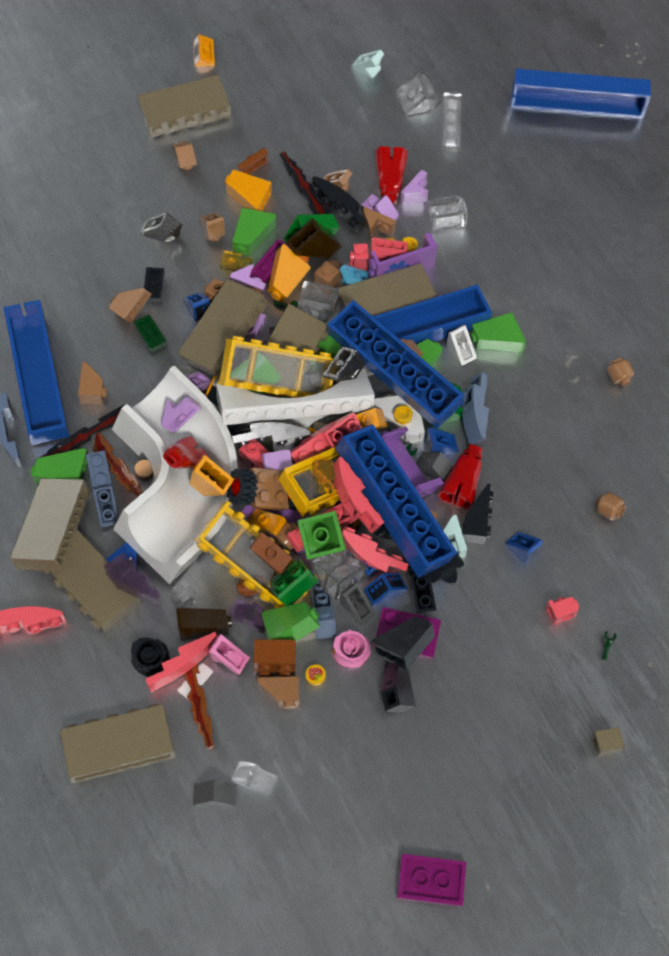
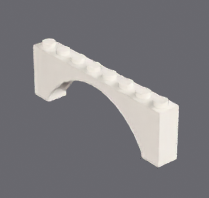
M365 369L346 371V376L330 389L315 395L299 398L269 397L246 389L223 386L216 383L217 402L223 425L361 412L374 408L375 394Z
M386 395L382 398L374 399V408L383 410L388 428L391 430L395 428H408V431L402 436L405 443L424 440L425 430L421 415L400 396ZM400 405L410 407L413 412L411 422L406 425L396 423L393 417L395 408ZM350 413L276 421L290 422L309 429V427H314L315 421L325 424L338 420ZM288 439V443L276 445V442H272L273 452L288 449L291 451L299 446L302 440Z

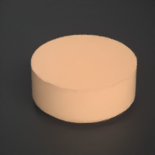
M140 460L136 463L134 470L139 479L147 480L153 476L149 460Z

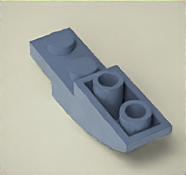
M483 372L471 378L469 387L462 391L464 394V402L462 404L463 424L469 444L473 445L484 441L487 435L489 408L484 406L488 375Z
M105 450L86 454L100 527L116 525L119 515Z

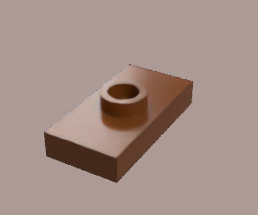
M262 148L254 155L247 157L245 161L238 165V171L250 175L268 163V150Z
M263 532L258 535L248 548L277 574H281L292 560V557Z

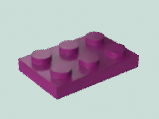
M383 607L376 637L415 616L426 619L432 623L435 637L419 657L433 660L441 620Z
M402 854L397 899L463 907L466 862Z

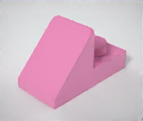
M221 634L218 635L209 649V654L214 662L222 663L238 675H240L250 659L249 656Z

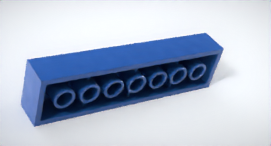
M354 300L327 324L329 336L436 429L463 404L464 394Z
M370 425L343 436L335 447L337 453L350 465L356 476L362 480L365 486L363 493L375 511L381 515L384 526L417 577L419 578L448 564L457 554V551L375 426Z

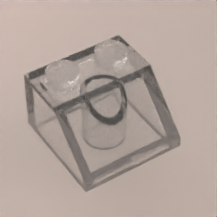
M420 71L415 73L395 91L405 118L428 114L441 104L431 77Z

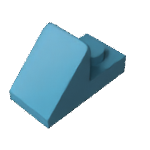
M345 264L339 268L342 273L343 279L341 282L343 286L370 279L365 270Z

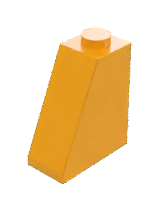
M234 169L225 179L227 194L243 208L263 211L272 193L271 182Z
M285 244L276 251L267 290L271 297L279 302H283L311 268Z
M203 455L192 471L189 485L203 496H219L226 493L234 478L206 455Z

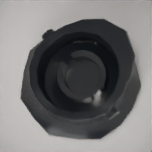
M148 637L139 638L132 643L131 663L140 674L152 676L164 671L161 663L170 660L166 644L157 638Z

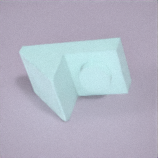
M379 49L360 55L351 67L370 78H374L381 69L379 63L384 53Z
M453 515L443 531L457 551L456 555L465 558L467 547L457 515Z

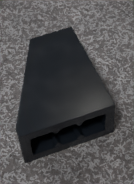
M417 616L407 620L371 641L374 655L408 670L435 637L433 625L430 621Z

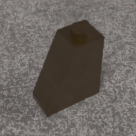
M311 219L287 241V244L296 256L330 258L342 248L335 235L314 219Z
M176 608L181 641L199 639L213 632H216L217 636L219 634L223 636L229 635L228 628H232L231 616H227L226 609Z

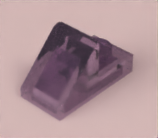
M236 598L227 616H231L232 620L261 634H264L266 630L261 614L265 610L256 602H253L251 605Z

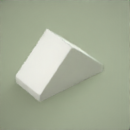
M466 325L449 332L446 346L461 366L477 358Z

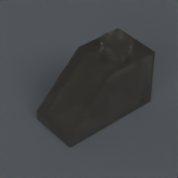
M166 212L147 219L140 234L162 242L176 240L180 236V230L183 225L170 213Z
M342 347L323 373V377L335 381L356 379L366 364L357 350Z

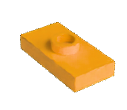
M257 508L247 520L250 525H257L260 528L259 531L274 536L279 533L287 521L283 516Z

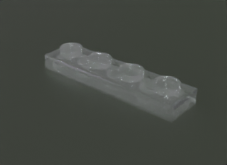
M444 93L442 151L459 152L461 94Z

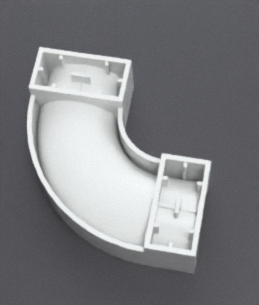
M175 366L169 369L158 386L140 403L132 408L128 404L122 407L112 428L138 456L142 453L146 455L153 470V484L122 511L113 529L169 584L203 552L197 547L198 543L194 539L212 518L221 503L228 501L229 498L226 496L227 491L224 495L203 496L189 485L193 470L171 467L164 460L163 454L169 446L175 444L178 440L192 436L198 443L196 449H204L209 455V459L226 473L231 475V471L238 469L233 440L227 426L222 423L221 415L210 400ZM188 397L199 403L201 409L175 433L162 427L161 423L168 399L179 404ZM223 514L204 538L209 543L226 520Z

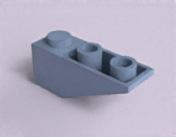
M328 579L319 580L310 588L311 605L320 616L318 618L320 627L315 630L316 639L336 637V622Z

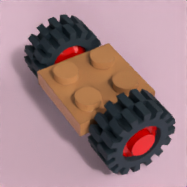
M251 468L249 470L234 469V471L230 472V476L234 478V481L228 488L226 496L231 504L251 505V508L297 510L278 480L283 471ZM301 475L294 476L306 496L309 495L307 491L309 485H306L308 481L305 480V477Z

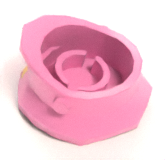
M349 629L334 639L331 653L339 665L347 668L360 667L370 656L369 640L362 634Z

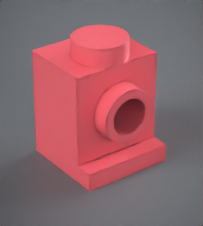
M353 244V251H350L349 254L350 266L368 271V244Z
M572 596L566 599L565 597L558 598L554 603L550 600L545 607L553 625L574 618L579 611L578 602Z

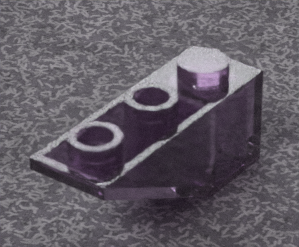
M123 553L104 566L106 575L117 589L157 607L160 606L159 592L155 587L151 588L149 586L147 576L143 572L139 573L136 569L137 564L132 557L128 558Z

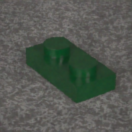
M150 314L133 322L134 327L151 353L167 345L166 339Z

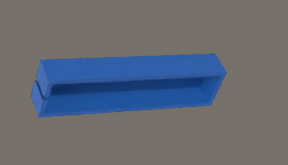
M515 69L510 107L644 118L651 97V80Z
M477 284L373 317L399 339L413 340L417 345L426 339L435 342L446 339L449 332L463 325H466L469 332L471 331L472 324L491 319L492 311Z
M40 300L24 303L27 316L23 315L20 304L3 307L27 432L32 445L70 437L44 311Z

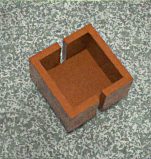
M254 639L255 676H295L296 640Z

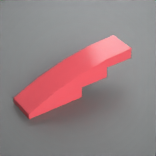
M216 632L179 647V656L161 663L164 671L145 679L151 693L173 682L209 654V649L217 638Z

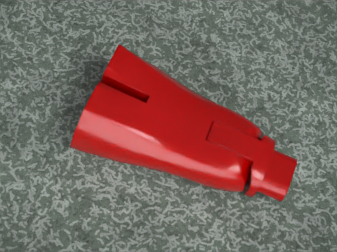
M379 146L375 150L381 197L386 195L392 204H395L402 186L408 151L404 147H393V156H390L391 147Z
M188 436L169 446L163 454V458L173 468L194 470L203 455H206L208 458L209 455L204 449H196L198 443L192 436Z
M469 444L467 449L458 457L453 469L438 492L437 496L441 501L466 510L472 507L482 467L481 460L483 456L481 453L483 449L481 447Z

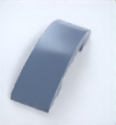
M2 392L0 396V440L9 458L19 467L22 466L19 449L15 441L9 442L5 418L12 417L10 401L7 393Z

